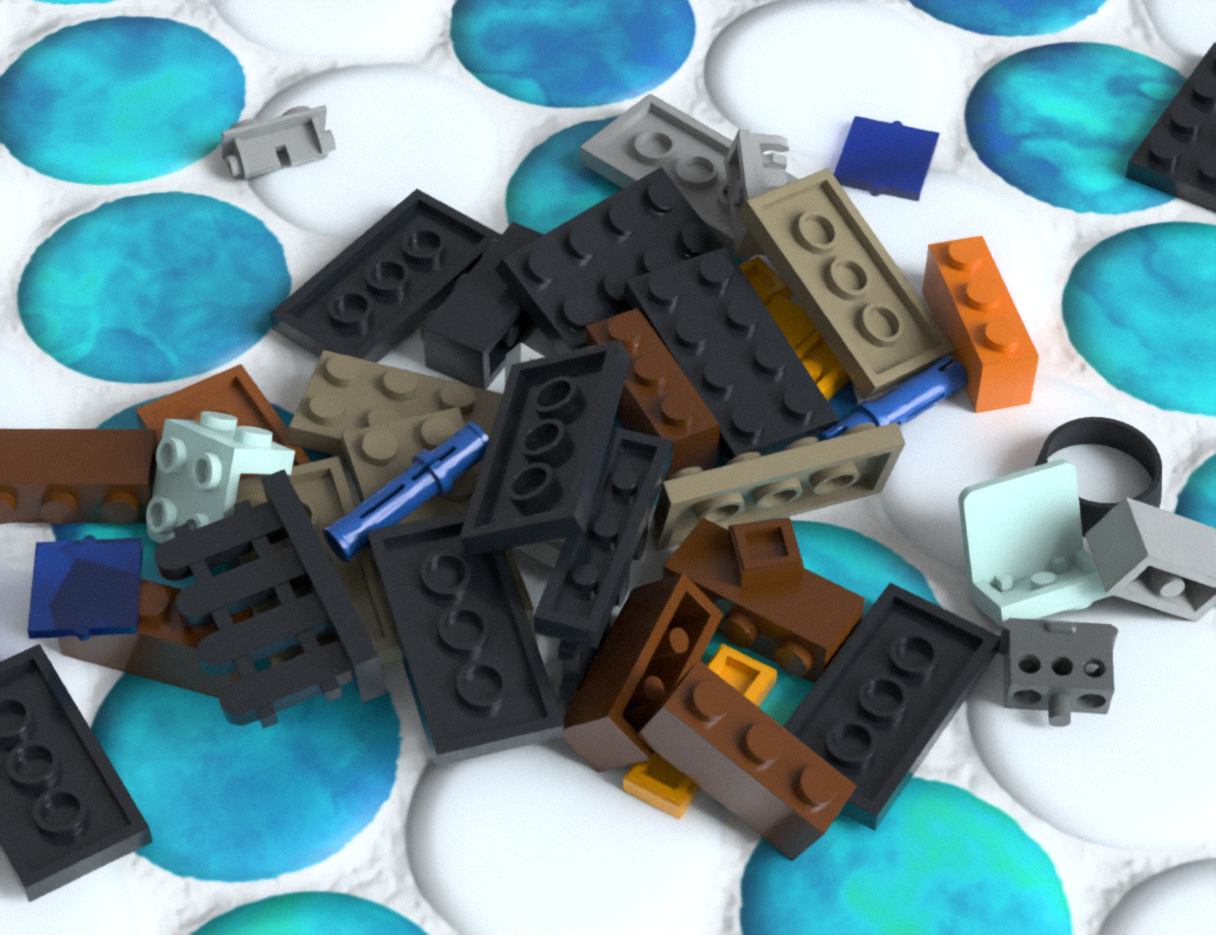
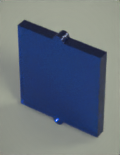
M855 116L834 176L841 186L869 191L872 196L884 194L919 202L939 142L940 133L904 126L901 121L889 123Z
M87 535L83 540L36 542L27 628L29 639L77 637L79 641L84 642L90 636L138 634L143 560L142 537L96 540L93 535Z

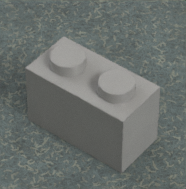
M1125 497L1085 534L1106 593L1195 622L1216 605V530L1214 527Z

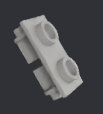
M326 105L314 108L297 106L285 111L279 117L260 122L257 119H246L237 122L229 130L222 131L221 155L223 159L227 158L231 176L242 175L243 179H248L281 170L277 151L284 149L291 167L327 158V152L336 150V144L332 131L330 129L325 130Z

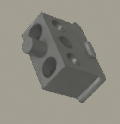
M1019 618L1005 620L1003 622L998 651L1004 655L1005 708L1048 711L1049 724L1054 727L1068 726L1071 723V712L1108 714L1115 690L1113 649L1118 635L1117 627L1112 626V624ZM1023 660L1034 662V665L1030 668L1023 669L1019 667ZM1093 663L1099 666L1093 672L1087 673L1083 670L1088 664ZM1021 690H1032L1029 693L1020 692ZM1086 694H1096L1093 697L1084 696Z

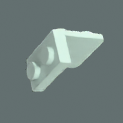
M204 411L201 412L200 420L165 419L162 440L159 442L156 451L157 469L152 499L146 511L149 538L162 544L167 540L175 538L173 528L188 523L190 530L193 531L233 515L240 474H273L285 469L287 475H291L295 451L273 442L272 432L256 427L236 426L238 418L224 413Z
M1058 459L971 485L961 491L958 502L969 598L974 605L1002 628L1003 622L1009 618L1037 620L1064 610H1082L1089 607L1093 601L1112 596L1105 591L1093 556L1084 550L1077 473L1076 468L1067 460Z

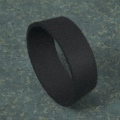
M1083 417L1060 425L1045 440L1034 467L1048 463L1047 458L1055 452L1080 444L1104 445L1130 455L1147 470L1153 480L1151 485L1142 494L1132 499L1160 508L1162 498V460L1154 443L1137 428L1116 419ZM1079 497L1082 537H1085V534L1110 509L1120 502L1100 503Z

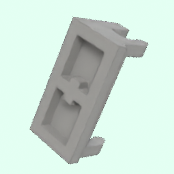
M739 129L725 158L724 163L736 254L765 255L737 212L747 200L788 184L786 156L775 153L762 154L770 150L777 152L789 151L788 139L783 136L752 134L749 130Z

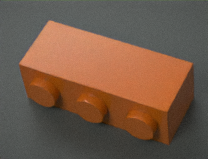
M983 235L928 244L922 293L933 318L956 349L950 355L954 357L953 364L959 361L965 369L967 385L964 389L974 412L980 413L1030 404L1039 355Z

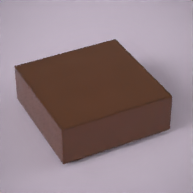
M790 517L729 525L728 542L741 588L803 579L804 564Z

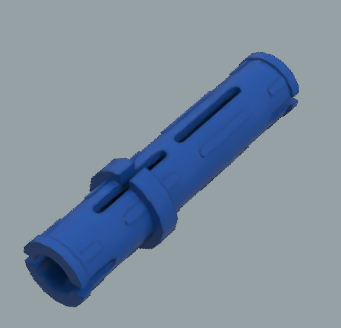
M945 356L925 371L908 379L873 402L863 401L851 410L853 414L837 425L816 435V438L820 442L840 437L849 428L867 422L875 423L876 427L895 422L898 423V426H901L930 409L944 398L965 388L967 385L965 369L959 361L946 369L947 366L953 363L954 357Z
M470 421L431 452L426 449L420 451L412 458V466L371 494L366 500L332 525L322 530L324 533L323 537L328 546L339 559L345 563L353 559L354 555L366 547L367 531L397 525L433 496L444 497L453 490V481L483 460L489 442L487 435L477 424Z

